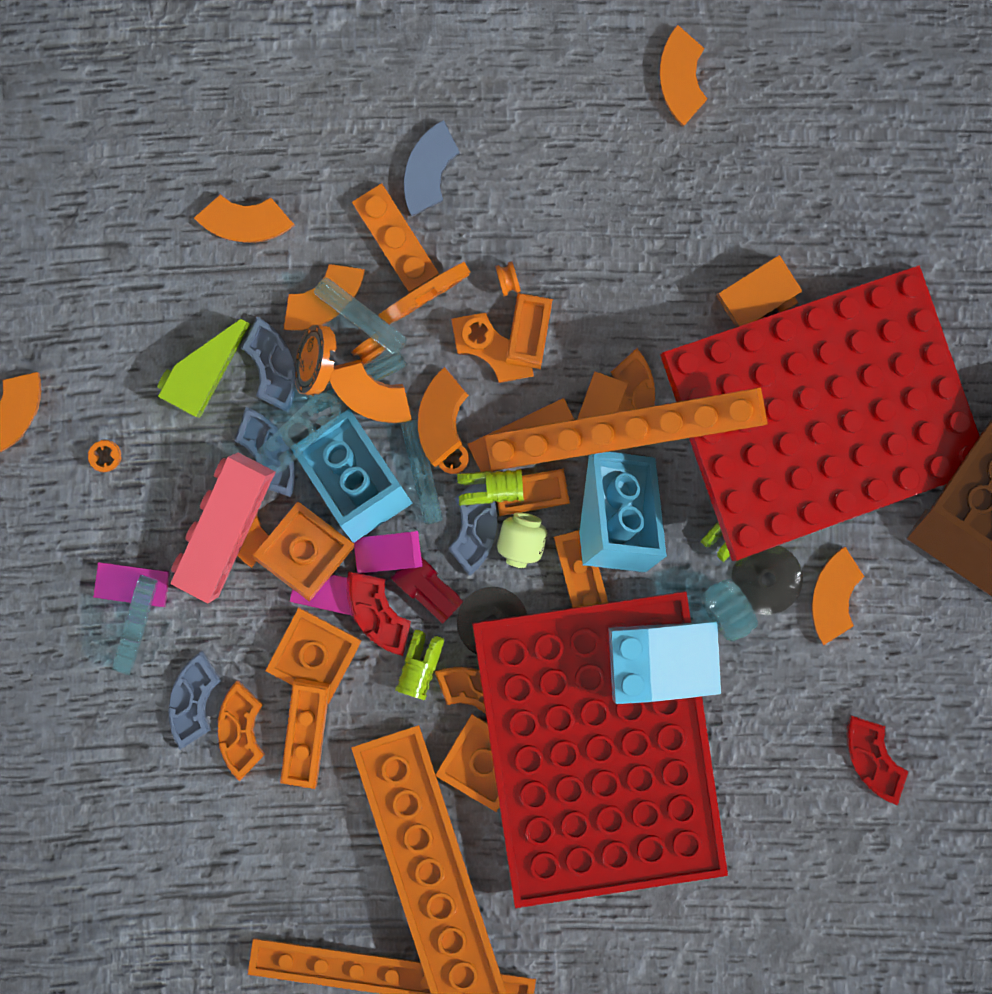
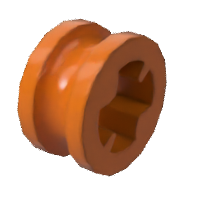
M508 262L506 267L496 265L495 268L503 296H508V292L514 290L516 293L521 292L513 262Z
M474 317L464 324L462 337L468 347L474 350H482L492 343L494 329L487 319ZM476 323H479V328L483 324L488 329L484 334L486 340L478 344L477 339L473 343L468 338L472 333L470 327Z
M377 334L368 338L351 352L353 356L360 357L363 366L370 363L387 349L385 345L378 343L379 336Z
M110 440L96 442L90 447L88 461L99 472L114 470L121 461L120 448L115 442ZM105 446L112 449L110 456L114 461L111 465L105 462L104 466L98 463L99 456L96 454V451L99 447H101V450H105Z
M461 445L457 448L463 454L459 458L462 464L453 469V465L448 468L442 461L439 467L444 472L458 474L467 467L469 454L464 446Z

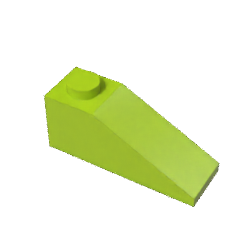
M239 319L178 362L172 371L166 369L157 388L161 389L158 397L200 418L251 324Z

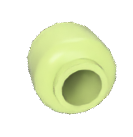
M517 512L514 513L513 517H508L503 521L497 549L506 558L507 564L517 568H525L527 563H535L541 559L547 539V530L541 524L542 520L539 517Z

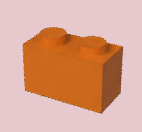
M778 255L718 293L716 297L735 327H739L765 318L766 314L776 308L779 313L788 310L799 303L795 296L800 294L802 289L781 256Z

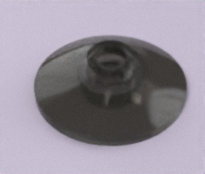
M778 545L737 560L732 570L731 582L733 591L743 606L755 613L770 615L786 610L796 601L802 589L803 574L796 557L789 550ZM770 572L774 575L775 582L773 585L765 586L762 583V576L765 573Z
M500 587L481 588L470 594L462 603L457 615L458 634L464 645L476 655L472 623L486 621L490 615H495L499 619L527 615L522 601L509 590Z

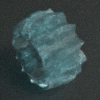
M725 579L722 582L715 583L702 594L703 607L712 622H717V629L726 640L736 641L739 638H744L758 626V620L752 605L734 581Z

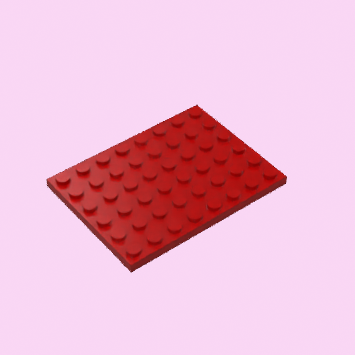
M920 265L660 354L676 402L761 387L767 418L766 425L689 438L732 561L740 560L945 485L979 438L975 421Z
M687 591L472 623L515 908L728 876L702 696L615 704L612 700L609 628L691 623Z

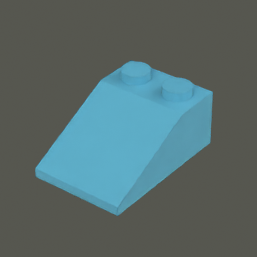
M350 408L291 447L294 455L335 519L353 543L413 504Z
M616 452L589 455L579 531L583 565L647 572L667 556L655 458Z
M716 621L609 628L612 700L615 704L656 702L721 694Z

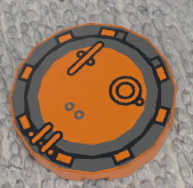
M313 324L306 330L301 339L295 360V385L301 394L319 395L330 381L334 370V360H329L330 350L335 351L336 349L335 334L330 327Z

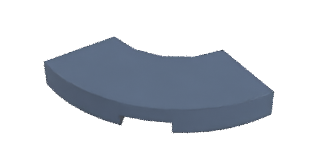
M444 120L433 126L420 138L408 159L404 176V193L411 216H415L443 202L440 190L442 173L447 164L460 154Z
M256 317L241 346V349L252 357L258 368L260 384L256 396L289 413L296 392L295 364L292 354L281 335L267 322Z
M245 407L234 441L246 447L256 462L276 471L268 490L292 497L295 486V463L287 440L278 427L268 418L255 410Z
M472 484L454 498L460 509L461 527L457 538L448 549L469 576L482 565L492 548L497 530V509L495 502L460 506L459 496L465 493L487 492L486 484Z
M203 651L195 655L181 670L175 680L168 710L169 724L179 750L211 730L206 718V702L212 689L222 680Z

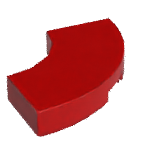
M348 571L347 599L355 622L361 631L376 645L389 652L403 656L411 621L398 616L389 606L385 595V579Z
M850 715L847 726V747L855 771L865 785L875 794L890 803L898 805L909 771L898 766L888 755L884 742L886 726Z

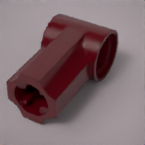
M421 557L422 567L398 569L391 576V579L412 599L416 598L442 624L464 602L453 589L437 576L438 572L423 557Z

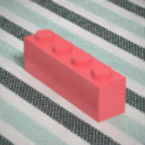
M239 452L220 461L214 473V477L218 478L213 490L209 489L201 501L200 509L203 510L198 522H193L185 538L189 542L184 554L180 553L172 565L171 572L175 574L170 583L171 585L207 604L219 597L276 471Z

